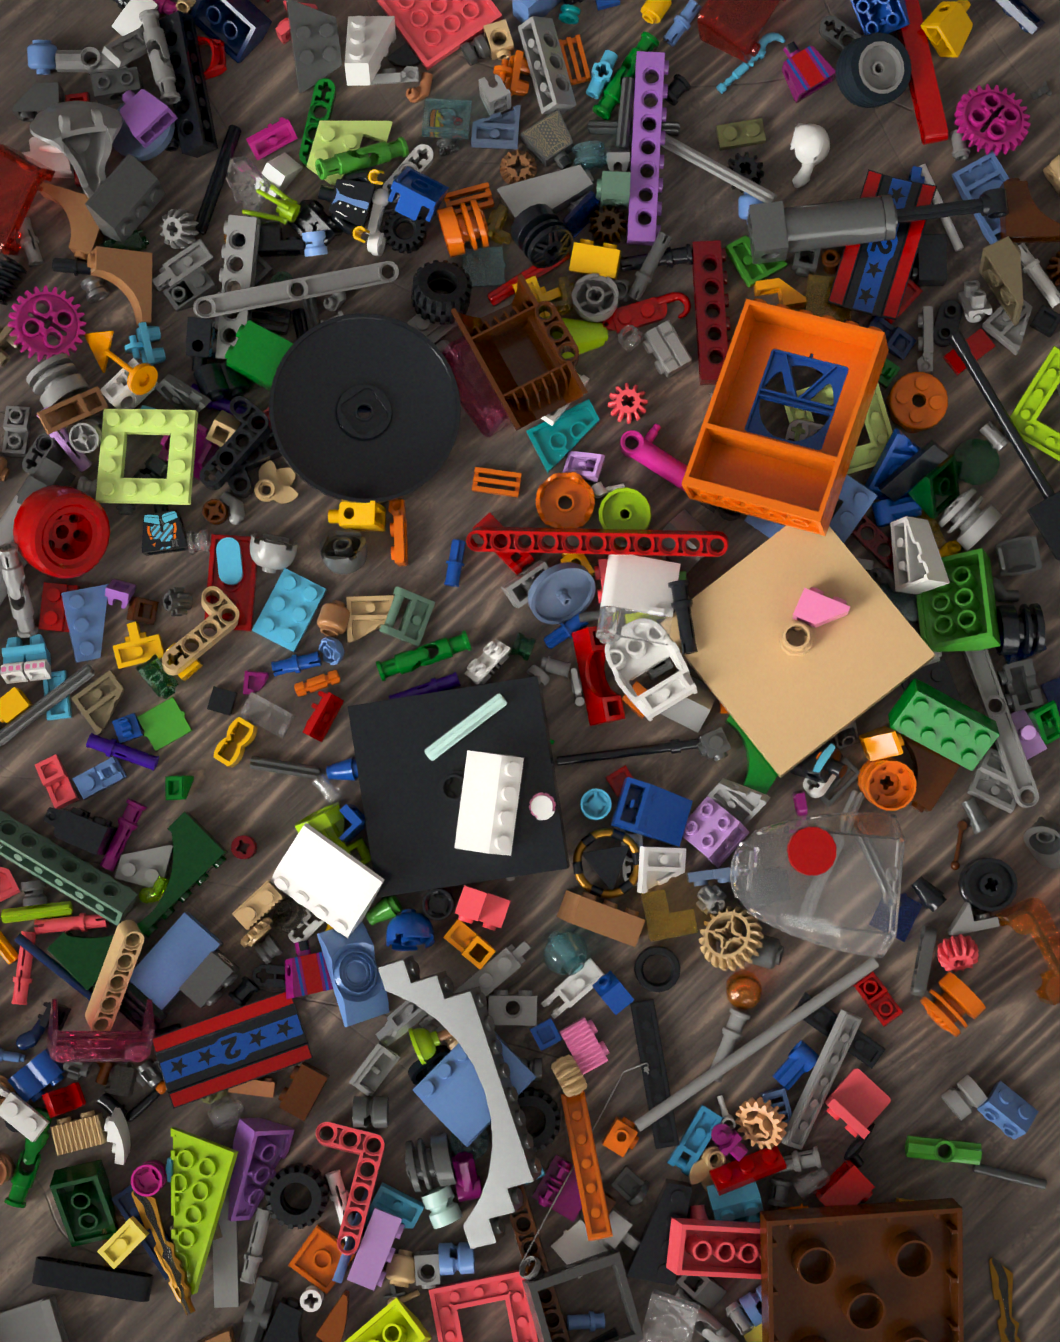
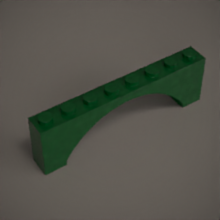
M184 811L167 828L172 833L173 840L172 873L169 884L158 905L146 918L137 924L143 936L147 938L158 929L156 924L162 918L166 921L175 912L173 907L179 901L184 903L193 894L190 890L196 884L201 886L210 877L207 873L213 867L218 869L227 860L224 856L228 851L189 812ZM66 931L47 950L86 990H90L93 987L95 988L114 935L82 937L75 936L70 931Z

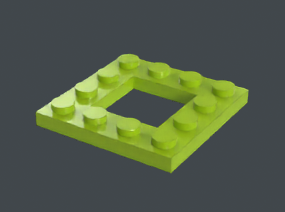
M1054 345L1009 417L1025 442L1060 461V432L1037 419L1060 383V348Z

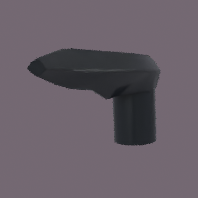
M874 1123L867 1128L870 1133L865 1139L859 1136L845 1152L844 1159H851L857 1168L864 1164L859 1153L875 1126Z

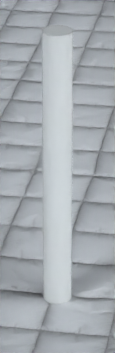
M926 164L920 165L919 167H922L921 176H925L924 183L935 185ZM936 190L933 204L943 203L938 190ZM940 218L955 252L963 249L964 246L951 218Z

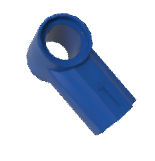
M911 497L898 499L896 502L886 499L871 504L878 528L889 526L891 522L906 516L918 517L922 515V508Z
M801 1040L788 1054L786 1061L772 1076L786 1090H789L805 1072L807 1073L815 1066L819 1055Z

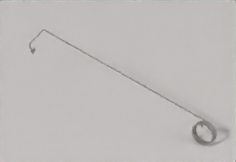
M646 1062V1063H643V1064H640V1065H638V1066H635V1067H633V1068H630V1069H628V1070L622 1072L621 1077L619 1078V1080H618V1082H617L615 1088L613 1089V1091H612V1093H611V1095H610V1097H609L607 1103L605 1104V1106H604V1108H603V1110H602V1112H601V1114H600L598 1120L596 1121V1123H595V1125H594V1127H593V1129H592V1132H593V1130L595 1129V1127H596V1125H597L599 1119L601 1118V1115H602V1113L604 1112V1110H605V1108H606L608 1102L610 1101V1099H611V1097H612V1095H613V1093H614L616 1087L618 1086V1084H619V1082H620V1080H621L623 1074H624L625 1072H628V1071H630V1070H633V1069H635V1068H637V1067H640V1066H642V1065H645V1064H647V1067H646V1066L644 1067V1072H647V1074H649L648 1071H650V1069H649V1064H648L647 1062ZM574 1164L520 1264L519 1274L526 1280L535 1278L539 1273L540 1260L534 1256L527 1258L526 1256L570 1176ZM535 1260L534 1269L529 1275L525 1276L527 1264L530 1266L531 1261Z

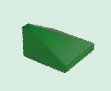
M165 776L166 800L187 799L194 776Z

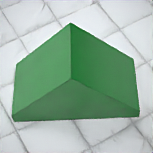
M1054 700L1045 702L1044 705H1040L1027 713L1045 745L1060 738V716Z

